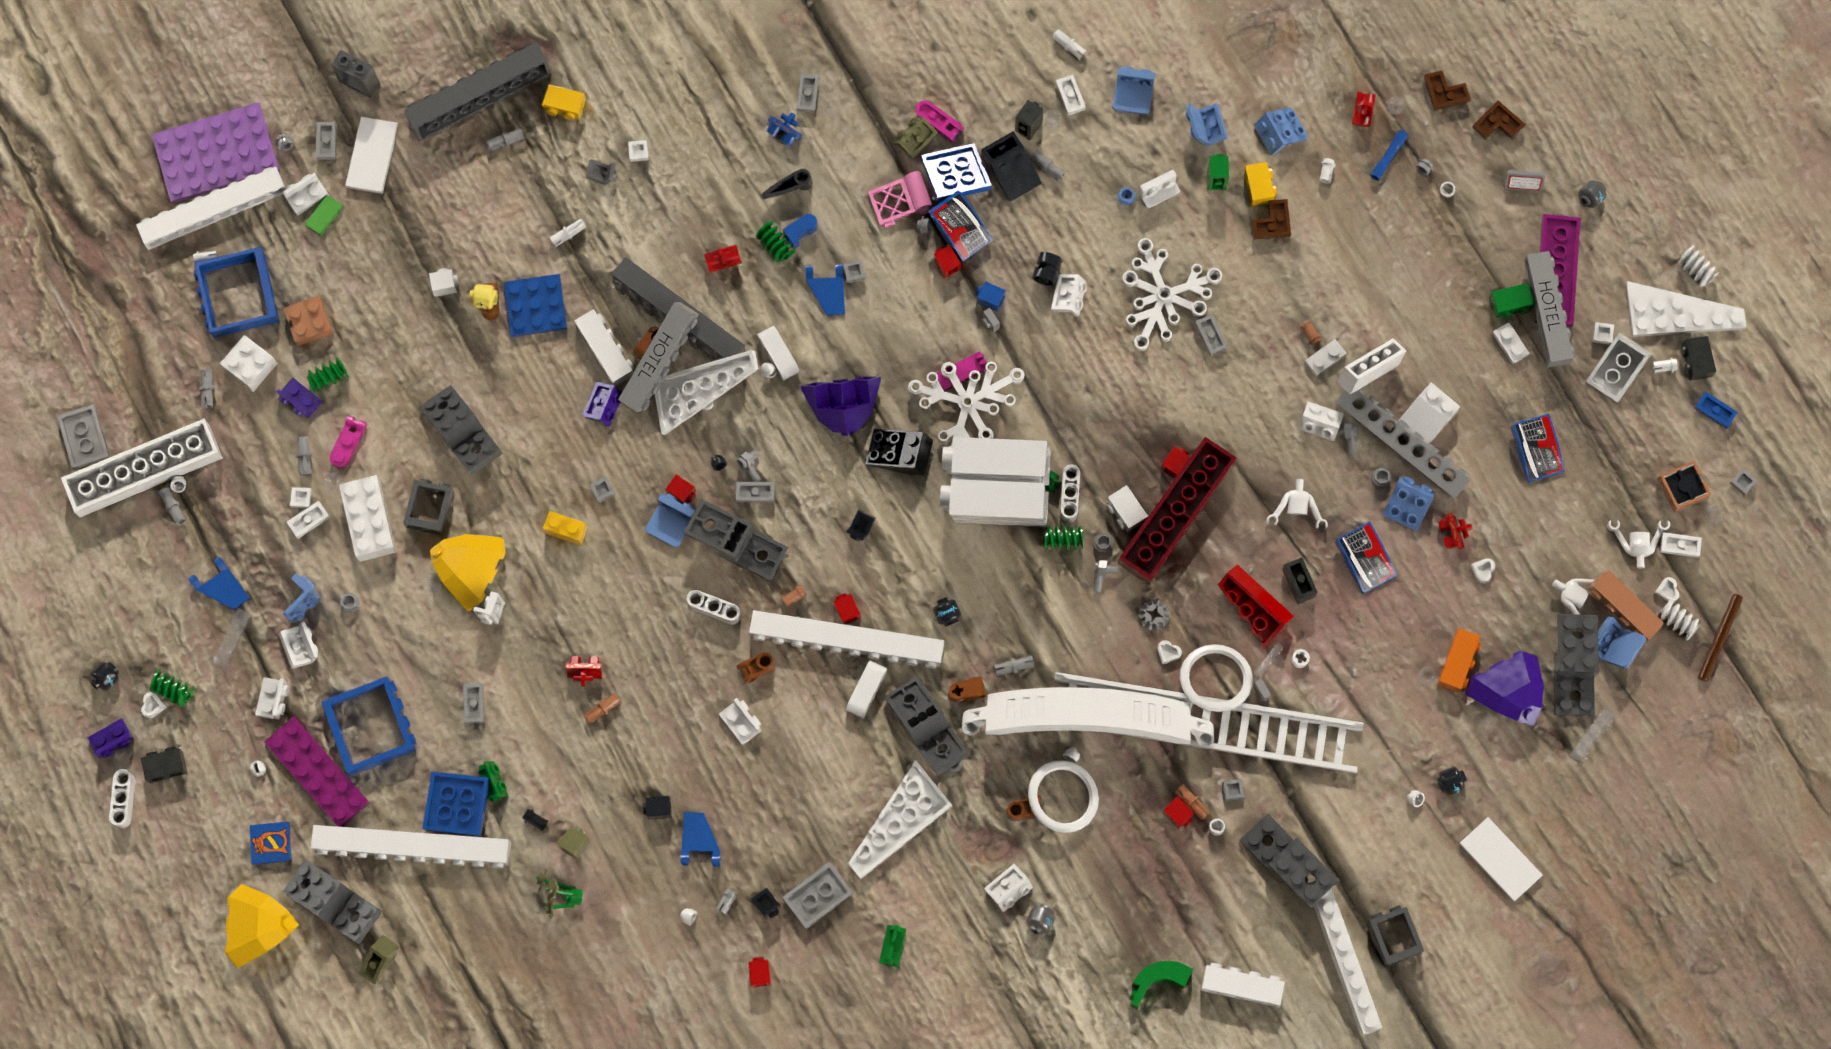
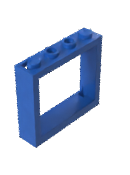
M261 247L195 263L194 277L196 281H199L200 286L197 287L199 298L203 299L201 310L207 318L205 327L207 333H210L213 338L280 322L265 253ZM256 260L268 314L217 327L205 273Z
M388 676L321 701L344 767L349 776L416 751L414 746L417 744L416 738L408 730V727L411 726L407 715L403 716L401 711L404 709L401 698L397 699L395 694L398 689L394 680L391 681ZM385 686L406 744L354 764L333 706Z

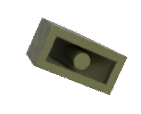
M570 827L558 841L557 846L561 851L578 860L590 839L586 836L587 832L577 827L575 830Z
M382 935L370 947L359 974L373 984H376L392 962L399 945Z

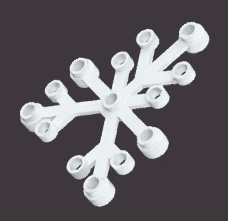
M1148 238L1141 239L1138 243V251L1145 256L1147 263L1143 262L1141 258H1134L1132 268L1151 273L1156 286L1138 279L1134 271H1126L1123 274L1122 282L1127 287L1136 286L1153 294L1144 298H1136L1134 300V308L1136 310H1142L1145 305L1154 302L1156 304L1152 309L1135 315L1129 314L1126 318V324L1130 327L1135 326L1141 320L1149 318L1142 334L1138 335L1134 340L1135 349L1145 351L1148 348V338L1156 321L1161 331V340L1164 342L1171 340L1172 332L1168 329L1161 312L1163 306L1167 310L1169 315L1168 322L1171 325H1177L1180 320L1172 303L1191 310L1192 314L1196 317L1204 316L1207 306L1203 301H1195L1193 303L1177 296V294L1190 290L1199 294L1203 300H1209L1212 296V290L1201 286L1208 283L1212 285L1218 284L1222 278L1221 271L1217 268H1211L1206 276L1197 279L1202 273V266L1194 264L1191 267V274L1187 282L1170 288L1164 285L1159 272L1163 261L1167 260L1168 252L1165 249L1158 250L1157 258L1154 260L1151 252L1153 249L1152 241ZM1146 245L1149 249L1143 250L1142 246ZM1164 253L1166 256L1161 258L1159 254ZM1140 262L1141 265L1137 267L1134 263ZM1199 268L1200 272L1196 273L1193 269ZM1215 275L1217 279L1212 280L1210 277ZM1132 278L1133 282L1129 283L1126 279ZM1207 291L1210 295L1204 296L1203 292ZM1166 293L1168 296L1163 298L1161 294ZM1140 301L1143 305L1139 307L1136 305V302ZM1201 308L1202 312L1198 313L1195 309ZM1174 316L1177 318V321L1173 322L1170 318ZM1129 318H1134V319H1135V322H1134V323H1130V322L1128 321V319H1129ZM1168 333L1170 337L1165 338L1163 334ZM1144 342L1145 345L1140 347L1138 343Z
M946 362L941 367V374L945 378L950 379L958 395L944 392L938 382V375L935 372L928 373L926 378L933 388L923 386L919 380H912L908 385V392L912 396H918L921 393L930 396L920 399L919 406L923 410L928 409L930 405L941 399L958 404L961 409L958 423L956 426L948 430H941L938 433V440L940 442H947L952 436L970 438L964 428L968 413L979 430L978 438H984L982 433L988 432L990 435L988 438L993 439V431L984 425L976 409L988 412L994 416L998 414L999 406L995 403L990 405L982 403L979 400L987 398L1004 403L1008 407L1013 406L1016 401L1014 395H1002L995 392L1010 383L1020 384L1024 379L1023 370L1014 368L1010 371L1009 376L990 385L993 373L997 370V365L995 362H988L985 367L986 374L981 391L974 394L976 384L980 380V373L976 370L970 372V381L967 391H965L955 374L956 366L952 362ZM993 365L995 369L990 371L988 366ZM947 366H950L952 368V371L947 372L945 368ZM1015 372L1020 373V377L1015 378L1013 374ZM972 374H977V375H978V379H976V380L972 379V378H971V375H972ZM934 375L936 380L930 381L929 376ZM912 385H919V389L914 390L912 388ZM1008 397L1012 398L1013 403H1007L1006 399ZM969 399L971 404H964V400ZM924 400L928 402V406L926 407L922 406L921 402ZM992 406L996 407L997 411L994 413L990 411V407ZM945 433L947 438L941 439L940 434Z

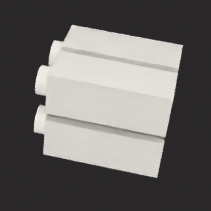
M953 437V447H943L942 470H945L946 475H952L951 486L941 485L940 508L943 509L944 513H949L955 523L1047 527L1049 492H1045V485L1049 486L1051 450L1047 441Z

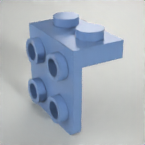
M1128 66L1119 67L1113 109L1148 115L1155 73L1147 69L1134 70Z
M1215 103L1203 109H1198L1192 104L1186 105L1187 111H1185V114L1191 123L1190 132L1193 138H1196L1208 147L1229 139L1219 104Z
M1290 107L1267 112L1254 124L1271 156L1276 155L1288 144L1305 141L1308 138L1296 113Z
M1400 476L1383 514L1393 521L1413 530H1418L1435 492L1427 485L1422 484L1421 486L1414 483L1415 481L1412 478Z
M661 493L657 499L659 505L648 522L645 531L677 548L685 537L684 531L695 512L693 510L694 507L685 502L683 504L677 502V498L670 494L664 495Z
M297 573L291 579L303 593L283 613L292 624L295 621L299 622L304 617V612L308 608H313L318 603V598L320 597L315 592V586L305 575L300 577Z
M1608 616L1598 630V659L1626 669L1642 648L1646 637L1642 634L1623 629L1615 618Z

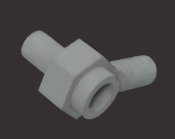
M1354 423L1345 424L1344 428H1339L1337 435H1345L1349 445V455H1357L1355 436H1358L1359 429L1358 425H1354Z
M757 450L751 453H743L737 457L738 460L736 461L739 468L747 470L754 482L761 480L753 465L755 464L754 459L760 455Z
M1102 560L1095 562L1094 573H1098V576L1095 579L1094 592H1101L1102 582L1105 579L1106 573H1118L1117 566L1107 565V561Z

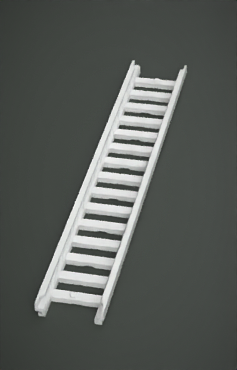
M1055 673L1054 681L1068 683L1069 687L1077 688V685L1088 688L1138 692L1190 703V715L1192 704H1194L1185 693L1065 673ZM1200 696V697L1203 698L1204 700H1207V701H1210V702L1220 703V702H1226V701H1228V700H1222V699H1216V698H1210V697ZM1241 703L1238 707L1231 710L1222 711L1218 744L1212 743L1209 746H1201L1197 743V740L1190 739V744H1175L1357 773V767L1342 764L1346 730L1362 732L1364 723ZM1203 709L1202 719L1210 721L1211 711ZM1231 711L1242 712L1237 747L1226 745ZM1250 714L1261 715L1256 750L1245 748ZM1269 717L1280 718L1276 753L1264 751ZM1289 720L1300 722L1295 756L1284 755ZM1308 723L1319 725L1314 759L1303 758ZM1327 726L1338 728L1334 763L1322 761ZM1121 734V735H1127V736H1133V737H1139V738H1145V739H1151V740L1169 742V741H1164V740H1159V739H1154V738H1148V737H1142V736H1136V735H1128V734Z

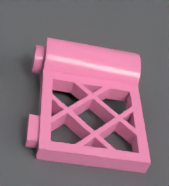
M919 171L909 173L902 179L868 191L880 226H885V228L895 225V221L912 214H927L933 207L921 172ZM899 185L903 188L900 197L891 193L893 188ZM881 192L886 194L883 203L875 201L874 195ZM889 196L898 199L895 208L886 205ZM901 201L907 203L910 207V210L905 212L897 209ZM884 208L893 211L889 218L882 220L881 213Z

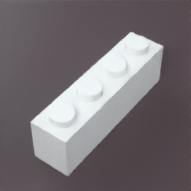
M593 309L574 320L576 327L611 383L616 387L630 379L633 375L632 370L634 366L629 359L625 360L623 357L625 352L621 345H616L613 341L615 336L611 329H606L603 325L606 322L601 313L597 314Z
M1391 339L1345 366L1337 383L1349 394H1352L1399 366L1406 350L1397 341Z
M1210 963V966L1206 965L1200 991L1274 1007L1281 1005L1285 982L1280 981V977L1269 976V978L1261 977V973L1249 971V974L1242 973L1241 969L1230 967V970L1223 969L1222 965Z

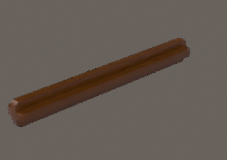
M1738 594L1732 595L1698 675V679L1707 682L1722 650L1743 600V597Z

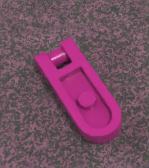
M923 100L917 104V117H924L949 142L953 143L956 140V135L964 130V127L933 103ZM949 125L953 127L951 131L946 129Z
M350 415L347 417L345 425L330 453V461L333 466L344 468L348 465L367 427V422L357 421L355 417ZM352 427L357 428L355 433L350 431Z

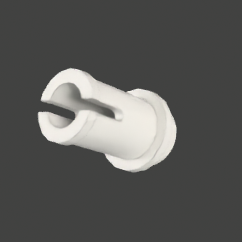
M1325 158L1321 162L1322 169L1319 181L1322 183H1331L1333 168L1336 166L1333 159Z
M216 250L204 253L197 251L196 254H193L194 264L217 258Z
M1672 357L1669 360L1652 362L1654 373L1666 371L1673 373L1674 370L1678 369L1677 360L1672 359Z

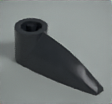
M799 169L764 191L761 194L762 198L768 199L781 196L797 189L809 190L813 185L810 172L806 169Z

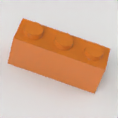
M1461 628L1457 629L1437 682L1438 686L1457 693L1462 688H1466L1469 678L1466 676L1468 670L1472 671L1475 660H1473L1474 653L1478 654L1482 643L1479 642L1481 636Z

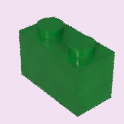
M1223 154L1209 156L1207 190H1226L1229 179V158Z
M1529 283L1492 291L1489 297L1495 318L1501 317L1506 319L1515 313H1529L1535 304Z

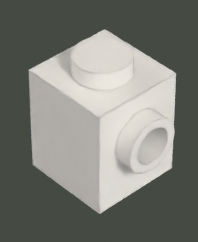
M443 268L437 272L429 273L432 292L435 297L457 293L456 286H459L458 276L453 274L452 269Z

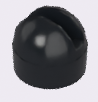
M715 455L716 458L712 457L710 463L714 471H720L727 466V462L722 455Z

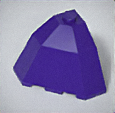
M863 376L849 381L848 378L833 380V383L813 382L802 385L801 391L818 421L832 432L847 436L852 435V431L859 430L872 414L881 377Z
M1524 651L1514 653L1510 659L1506 661L1501 660L1490 666V670L1472 676L1465 694L1499 714L1534 726L1542 709L1544 691L1538 657Z

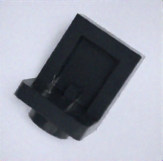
M859 509L846 533L850 534V537L856 541L865 540L876 517Z
M765 888L751 899L765 919L768 917L771 919L780 912L778 909L781 908V905L768 888Z

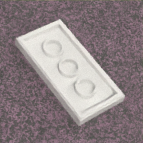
M361 117L346 180V188L383 194L398 123Z
M1489 817L1459 843L1513 902L1543 876Z

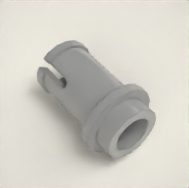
M729 888L723 891L724 895L716 907L717 910L726 915L734 899L737 900L736 896L738 894Z

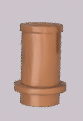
M1311 321L1304 323L1300 327L1308 338L1309 344L1316 346L1322 342L1321 334L1317 333Z
M800 585L798 587L795 586L793 591L781 599L789 608L801 598L804 599V596L807 594Z

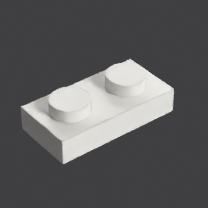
M1074 75L1056 80V86L1068 116L1086 110Z
M1510 323L1492 332L1512 365L1530 354Z
M1334 339L1306 359L1305 364L1317 377L1345 357L1347 353Z
M317 501L288 520L287 524L299 539L328 520L330 516L321 503Z
M1663 532L1660 553L1699 558L1702 538Z

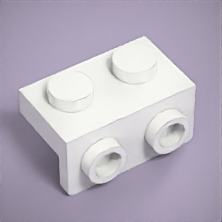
M1308 401L1298 429L1334 441L1344 414Z
M305 622L300 623L298 627L279 632V637L292 669L314 663L318 657V648L313 644L311 630L306 626Z

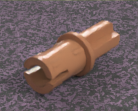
M614 692L601 703L597 702L598 705L586 712L584 717L589 723H593L602 715H607V712L621 703V701Z
M1184 784L1176 790L1175 794L1200 819L1203 820L1208 816L1209 811L1198 800L1199 797H1195Z

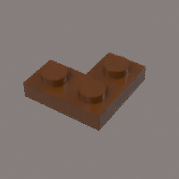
M1443 70L1424 75L1434 111L1471 101L1466 83L1448 87Z
M1498 100L1473 124L1472 128L1485 140L1497 128H1500L1507 136L1513 139L1526 124Z
M1288 199L1269 200L1270 218L1252 219L1251 221L1253 240L1291 237Z

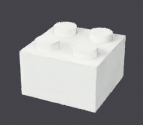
M244 335L221 361L220 365L232 377L254 392L277 365V362L273 356Z

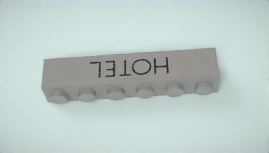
M1549 251L1528 254L1524 259V264L1535 302L1534 309L1547 367L1570 364L1573 357H1575V350L1569 341L1571 339L1570 329L1566 328L1565 321H1567L1566 311L1562 310L1563 297L1557 288L1559 279L1553 270L1555 268L1554 258L1550 256Z
M674 302L619 397V401L636 412L646 410L649 407L652 394L658 391L660 388L659 382L670 370L668 368L670 363L678 357V349L686 343L689 330L693 329L697 324L698 320L696 318L699 315L697 312L681 302Z

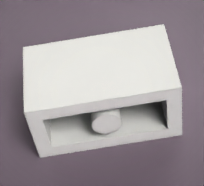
M1127 485L1107 498L1108 504L1106 506L1111 514L1115 513L1118 518V525L1128 533L1142 525L1148 518V515Z

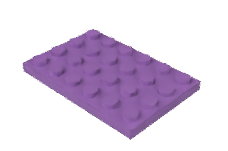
M259 102L152 134L172 204L212 192L215 189H223L232 182L245 180L247 176L262 173L264 169L269 167H276L280 171Z

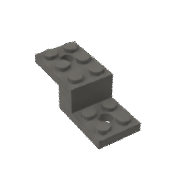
M451 385L420 406L421 410L439 431L446 444L471 476L503 454L497 444L484 430L475 414Z
M701 499L684 531L685 535L717 550L721 558L770 582L788 551L787 546L755 531L753 524ZM707 521H714L715 527L708 530L704 527ZM759 552H766L768 554L767 559L764 561L757 558Z
M1558 614V654L1554 657V715L1594 717V677L1599 673L1598 615ZM1576 629L1580 630L1583 633V638L1576 639L1573 636V631ZM1572 691L1577 692L1579 700L1572 701L1569 693Z
M918 677L884 696L888 705L904 725L910 740L936 776L970 755L949 726L944 712ZM911 698L914 699L913 702H911V703H906L907 700H909V699H911ZM944 748L947 749L946 752H944V753H939L940 750H942V749H944Z
M1269 814L1239 840L1280 884L1284 881L1309 909L1339 881L1298 838L1293 840ZM1268 836L1272 838L1273 844L1265 846L1262 843V839ZM1307 875L1315 877L1316 883L1314 885L1306 884L1305 877Z
M306 859L282 891L359 945L383 912ZM310 882V885L305 889L306 884ZM360 915L359 919L354 922L356 916Z

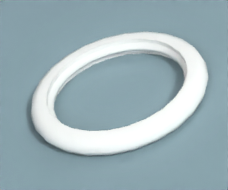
M1212 644L1197 648L1186 657L1180 669V683L1185 695L1194 704L1209 711L1220 712L1238 707L1246 700L1253 686V675L1247 660L1239 652L1224 645ZM1212 653L1223 654L1233 659L1239 665L1243 673V685L1240 692L1233 699L1217 703L1204 700L1196 694L1190 684L1189 675L1192 665L1200 657Z
M1057 760L1046 763L1035 772L1029 784L1028 798L1032 812L1043 825L1054 831L1069 833L1081 830L1091 822L1096 814L1099 802L1096 784L1084 768L1073 762ZM1055 770L1071 771L1077 774L1086 784L1090 797L1089 806L1085 814L1077 821L1071 823L1056 822L1050 819L1041 809L1037 796L1038 787L1041 780L1048 773Z

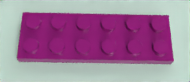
M1543 214L1540 252L1549 251L1550 256L1554 258L1555 268L1553 270L1559 279L1557 288L1563 297L1562 310H1565L1567 315L1565 323L1566 326L1572 327L1574 325L1581 218Z
M292 717L264 741L338 827H343L370 803L295 717Z

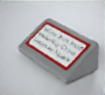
M1508 170L1505 176L1504 188L1506 190L1540 193L1543 189L1546 173Z

